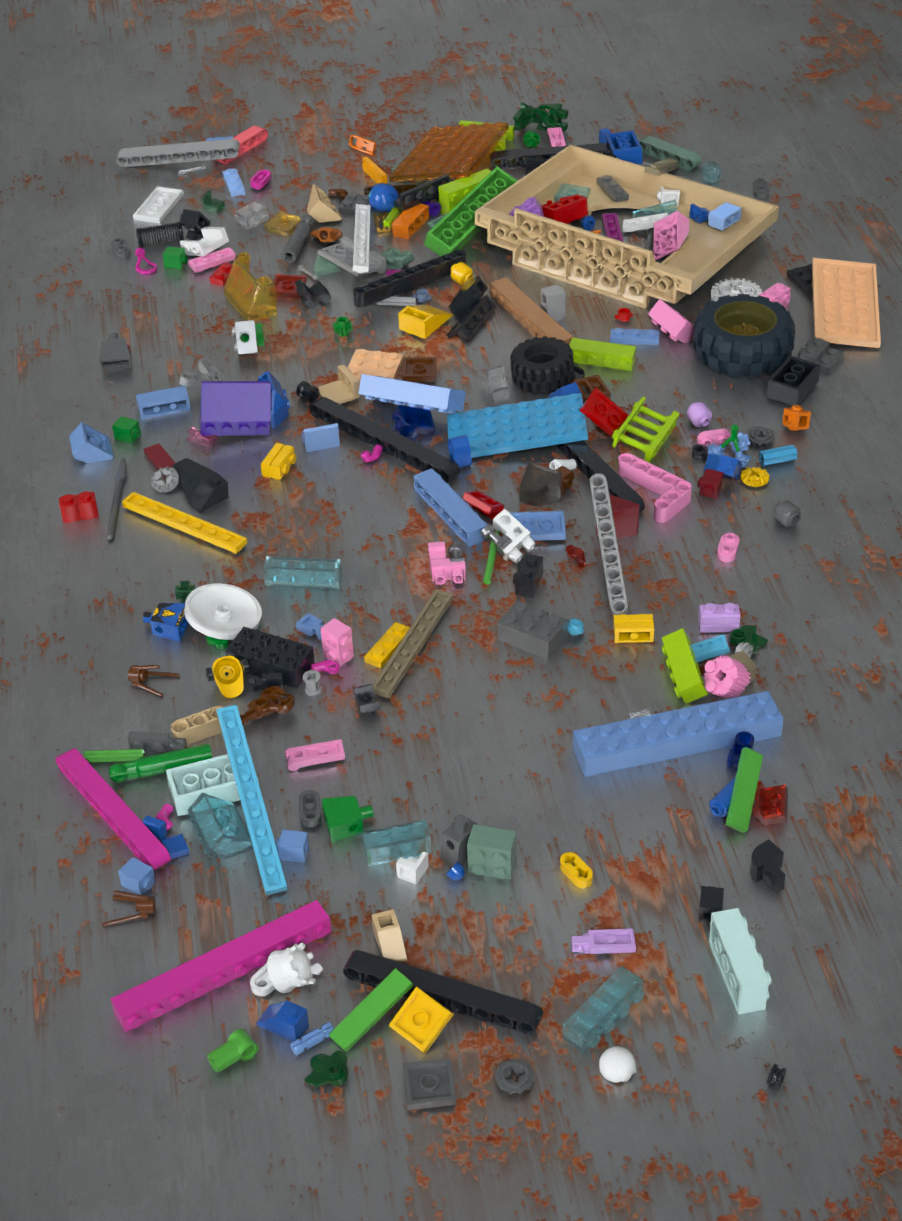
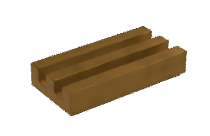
M379 212V215L373 213L377 233L392 231L391 226L389 228L383 226L384 218L387 217L388 212H385L383 215L382 212ZM378 219L381 221L382 229L379 227Z

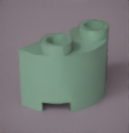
M390 248L381 254V256L386 258L388 269H402L415 259L413 252L404 251L403 254L399 249Z

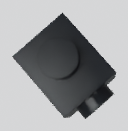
M372 684L353 688L356 707L360 713L372 714L375 710L380 709V704L375 696Z

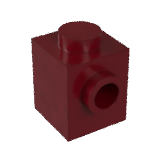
M706 469L703 477H699L698 480L699 495L717 499L723 486L724 472Z

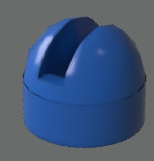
M457 861L446 875L453 881H459L464 877L465 870Z

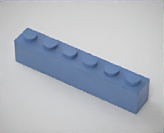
M431 468L413 475L414 490L468 547L488 540L481 535V531L488 524L478 516L477 512H474L469 507L467 502L460 498L457 492H454L450 485L441 478L440 474H437Z

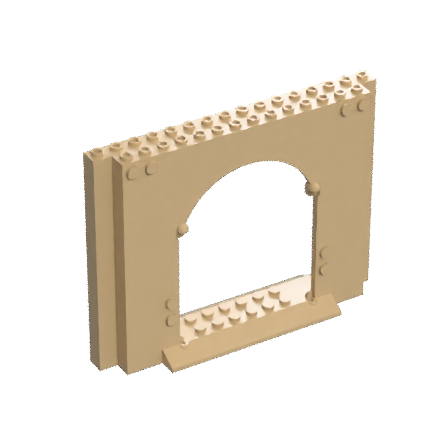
M569 145L475 211V225L487 229V243L513 251L512 265L646 309L651 297L676 304L686 294L691 295L777 221L779 206L668 173L660 176L645 173L644 166ZM604 175L611 176L629 194V200L614 202L597 184V178ZM660 186H664V189L680 191L678 206L660 205L659 200H657V192L660 191ZM578 194L587 197L588 215H591L592 211L609 208H632L657 214L668 213V215L679 211L689 219V233L680 249L672 253L663 262L658 263L655 261L653 252L521 209H514V207L522 205L528 198L534 196L543 205L547 204L546 201L548 200L557 202L562 197ZM725 202L742 208L740 220L723 231L709 226V220L697 223L689 218L691 204H695L700 208H707L709 211L717 209V207ZM514 209V216H511L509 212Z

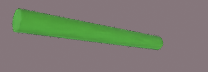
M492 540L483 580L484 584L487 585L491 583L497 552V545Z

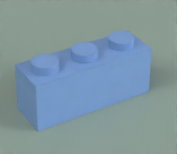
M185 386L136 395L141 420L191 410Z

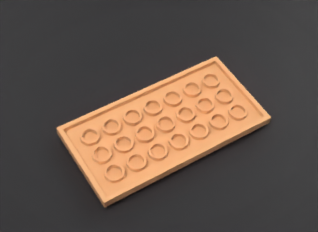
M813 258L814 337L834 344L880 348L881 336L876 264Z

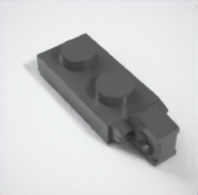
M130 731L128 734L130 749H144V751L162 753L184 749L187 744L186 738H172L170 734Z

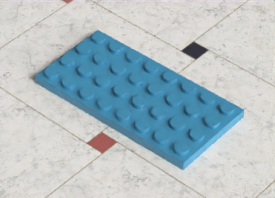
M582 393L447 414L448 439L466 435L470 443L471 458L588 440L585 415L580 411L583 406Z

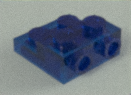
M397 405L396 411H393L392 421H396L395 431H398L400 435L416 438L417 433L434 435L436 428L430 410Z

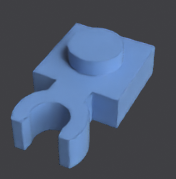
M308 613L296 622L297 630L310 637L315 634L319 640H322L321 627L324 625L321 619Z

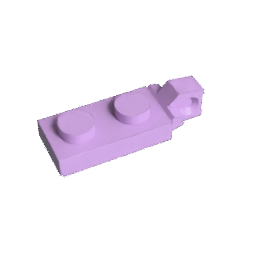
M632 928L588 930V933L582 934V936L571 937L572 952H584L586 954L636 952L634 930Z

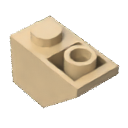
M394 909L372 914L373 933L381 956L397 962L407 961L403 938Z

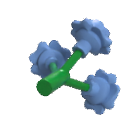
M737 425L731 426V435L723 444L716 446L712 443L707 446L708 455H725L723 450L730 443L732 450L735 451L736 456L734 458L742 463L741 468L746 467L750 461L749 459H751V456L742 454V451L749 449L748 446L751 442L747 434L738 433Z

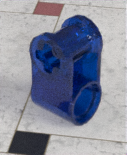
M743 731L736 735L732 749H730L728 754L727 767H738L742 748L747 747L753 750L754 736L751 733Z

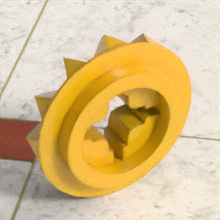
M746 467L741 473V481L751 487H761L768 483L769 474L767 470H762L761 467Z

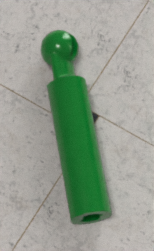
M207 743L142 757L126 763H116L110 767L108 771L109 777L115 783H122L126 780L165 774L167 769L212 758L210 745Z

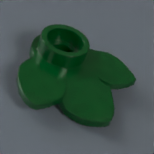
M754 625L733 629L728 636L729 642L735 646H738L741 642H748L753 646L752 654L758 653V648L765 646L768 642V639L755 634L757 627Z
M338 1050L331 1056L327 1054L313 1056L310 1064L314 1071L304 1081L308 1085L321 1087L327 1083L333 1086L344 1084L348 1079L347 1056Z

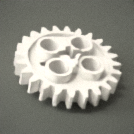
M733 278L730 280L724 279V282L720 280L719 283H715V286H712L711 300L718 301L719 297L726 295L738 296V294H749V296L758 297L762 293V289H760V286H756V282L751 283V280L745 281V278L739 280V278L736 280Z

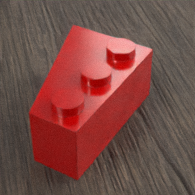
M578 194L562 197L557 202L548 200L546 201L547 204L541 205L544 217L565 224H569L573 220L582 219V217L588 215L587 197Z

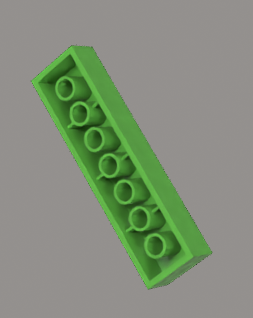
M496 167L427 233L424 245L439 256L461 250L483 228L475 225V211L516 183L517 180L499 167Z

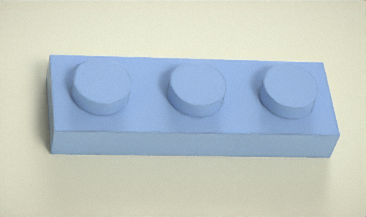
M237 169L222 171L231 197L245 195V189Z

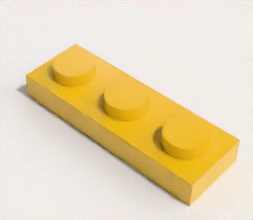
M395 622L364 656V661L382 668L391 658L410 627Z

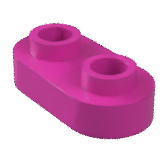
M269 170L258 171L250 179L251 187L256 190L262 189L271 180V172Z

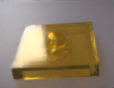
M279 211L264 224V229L290 236L297 224L300 223L301 217Z

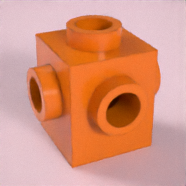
M800 405L784 408L782 425L789 427L791 431L809 429L811 412L802 409Z

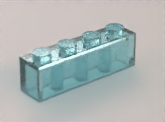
M266 556L263 568L265 586L340 589L342 580L341 560Z
M621 966L563 1024L562 1039L583 1054H586L590 1048H595L600 1042L601 1037L605 1033H610L615 1023L628 1014L630 1007L634 1003L641 1001L644 996V980Z

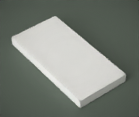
M157 186L133 214V219L160 224L182 198L184 191Z

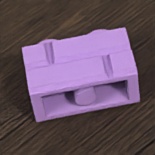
M707 603L699 605L698 624L700 633L731 632L733 629L739 628V604Z

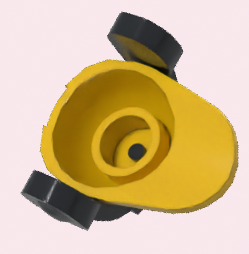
M229 655L216 659L212 669L211 667L205 668L208 682L215 680L222 695L226 698L238 697L243 692V673L250 671L246 658L241 659L239 662L237 658Z

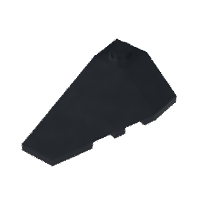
M188 458L172 465V468L179 475V481L184 493L187 495L189 504L199 513L229 498L228 482L217 472Z

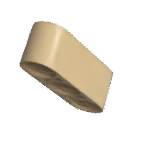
M215 706L174 721L171 724L172 738H186L187 746L222 733L216 709L224 707Z

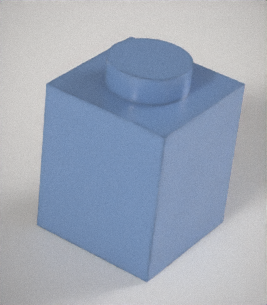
M282 830L280 838H277L275 842L279 859L305 863L309 849L308 832Z
M134 857L118 871L121 885L138 895H143L147 890H150L156 882L153 868Z

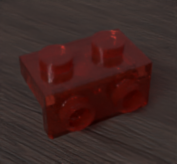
M758 781L755 793L756 804L753 805L755 818L759 819L762 826L787 822L788 788L786 784L765 788L762 781Z

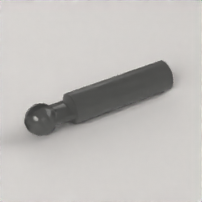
M305 214L300 218V223L297 224L281 254L285 262L293 263L296 260L310 233V228L314 226V218L311 215Z

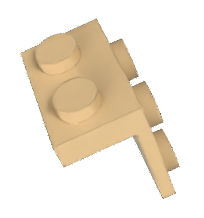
M344 364L338 366L339 380L317 387L320 391V397H326L338 404L360 397V380Z

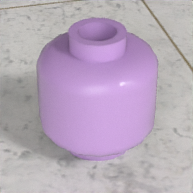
M695 402L689 406L687 418L695 427H705L712 419V411L703 402Z

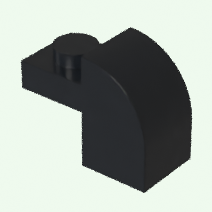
M301 279L295 282L296 291L306 307H320L332 299L328 289L320 281L310 288Z
M769 839L753 850L750 876L755 883L763 879L767 886L778 893L784 889L786 874L779 869L782 867L784 852Z

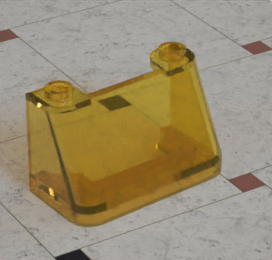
M247 252L239 253L234 259L224 286L225 297L246 321L254 320L256 322L277 315L275 283L266 276L256 279L249 270L251 257Z

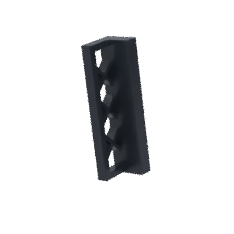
M445 174L400 193V198L394 200V206L405 211L438 197L439 186L450 182L449 175Z
M487 295L482 297L465 312L446 335L448 338H451L458 334L464 342L468 341L496 309V306Z

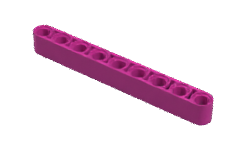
M72 748L55 758L61 772L141 862L149 865L155 871L171 861L170 854L165 846L76 748Z

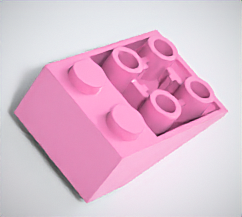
M679 211L654 222L653 255L655 261L680 249L689 233V219Z

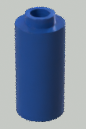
M736 776L710 800V810L714 815L725 817L728 814Z

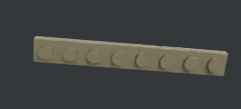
M668 157L645 166L644 172L660 176L678 169L679 162H676L677 159Z
M435 589L374 682L375 695L385 698L391 697L451 604L453 593Z

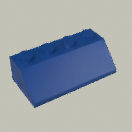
M634 130L605 134L615 156L634 164H643L642 147Z

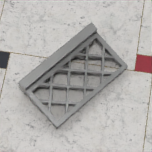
M346 236L341 238V243L318 250V255L357 277L375 271L383 274L386 271V258L370 249L368 272L357 273L353 271L354 240Z

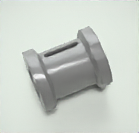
M310 670L303 674V681L306 684L304 691L307 696H318L322 692V687L319 684L321 675L318 671Z

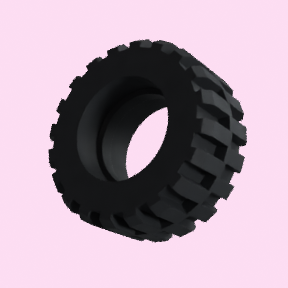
M543 336L542 338L533 337L531 340L527 339L524 343H519L510 355L513 382L526 392L532 391L536 394L538 392H542V394L550 391L555 392L557 389L568 385L574 376L573 350L566 342L561 339L558 340L556 337L548 338Z

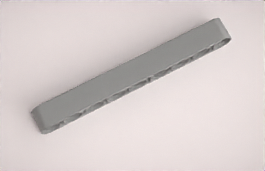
M236 139L122 148L118 152L116 163L120 167L236 158L240 143Z
M595 474L590 478V486L612 615H630L609 488L606 477L603 474Z

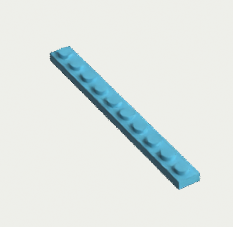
M233 705L216 709L265 895L286 891V880L238 707Z

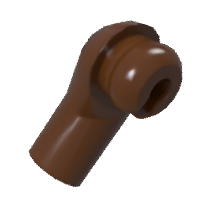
M328 189L329 197L340 196V199L344 200L348 194L345 189Z

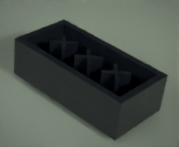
M243 627L225 650L226 656H234L239 662L241 659H247L250 671L245 674L262 678V674L282 672L283 685L296 689L303 681V674L311 670L310 664L315 663L313 646L248 627Z

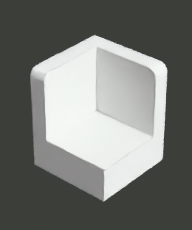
M423 851L419 859L400 857L396 862L397 877L417 885L429 867L428 853Z

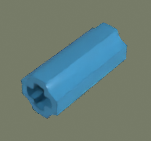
M794 445L759 452V461L763 467L797 460V449Z

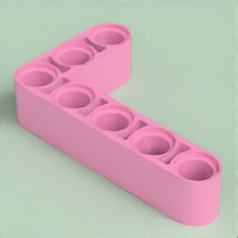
M623 453L619 456V475L661 495L654 502L653 518L656 522L664 523L669 521L691 502L692 485L688 481L632 454Z

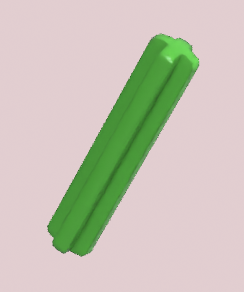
M144 749L84 751V758L88 763L130 762L145 757Z

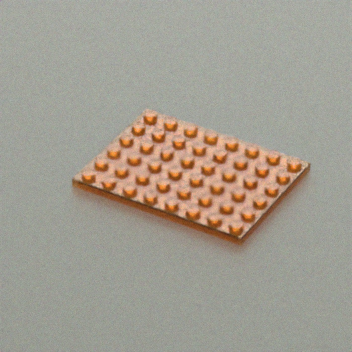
M496 122L495 124L483 123L482 125L470 124L469 126L461 124L456 127H451L450 125L442 128L438 126L432 127L389 175L390 182L436 179L445 174H448L449 178L469 177L509 129L508 123Z

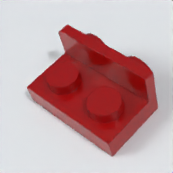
M478 490L464 492L463 499L469 502L472 508L492 519L504 509V504Z

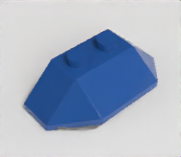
M266 371L257 378L258 381L271 382L270 426L271 429H274L288 416L290 402L287 399L286 390H282L280 382L269 371Z

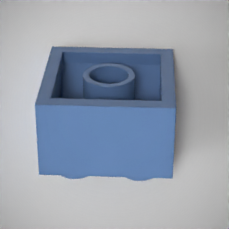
M83 422L70 434L72 454L78 461L88 464L113 458L110 438Z

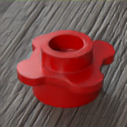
M628 308L618 309V314L615 315V319L621 322H628L629 318L633 317V313Z

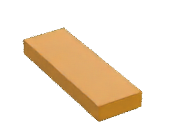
M367 156L363 157V171L377 184H388L387 174Z

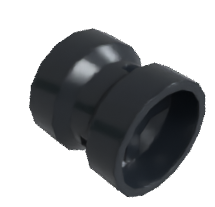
M302 381L297 386L296 395L300 398H305L306 401L313 403L319 397V389L313 385L311 386L310 383Z

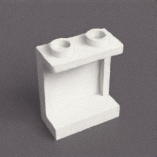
M203 227L201 229L202 239L198 241L182 240L180 245L181 248H185L187 256H205L226 244L229 240L224 227Z

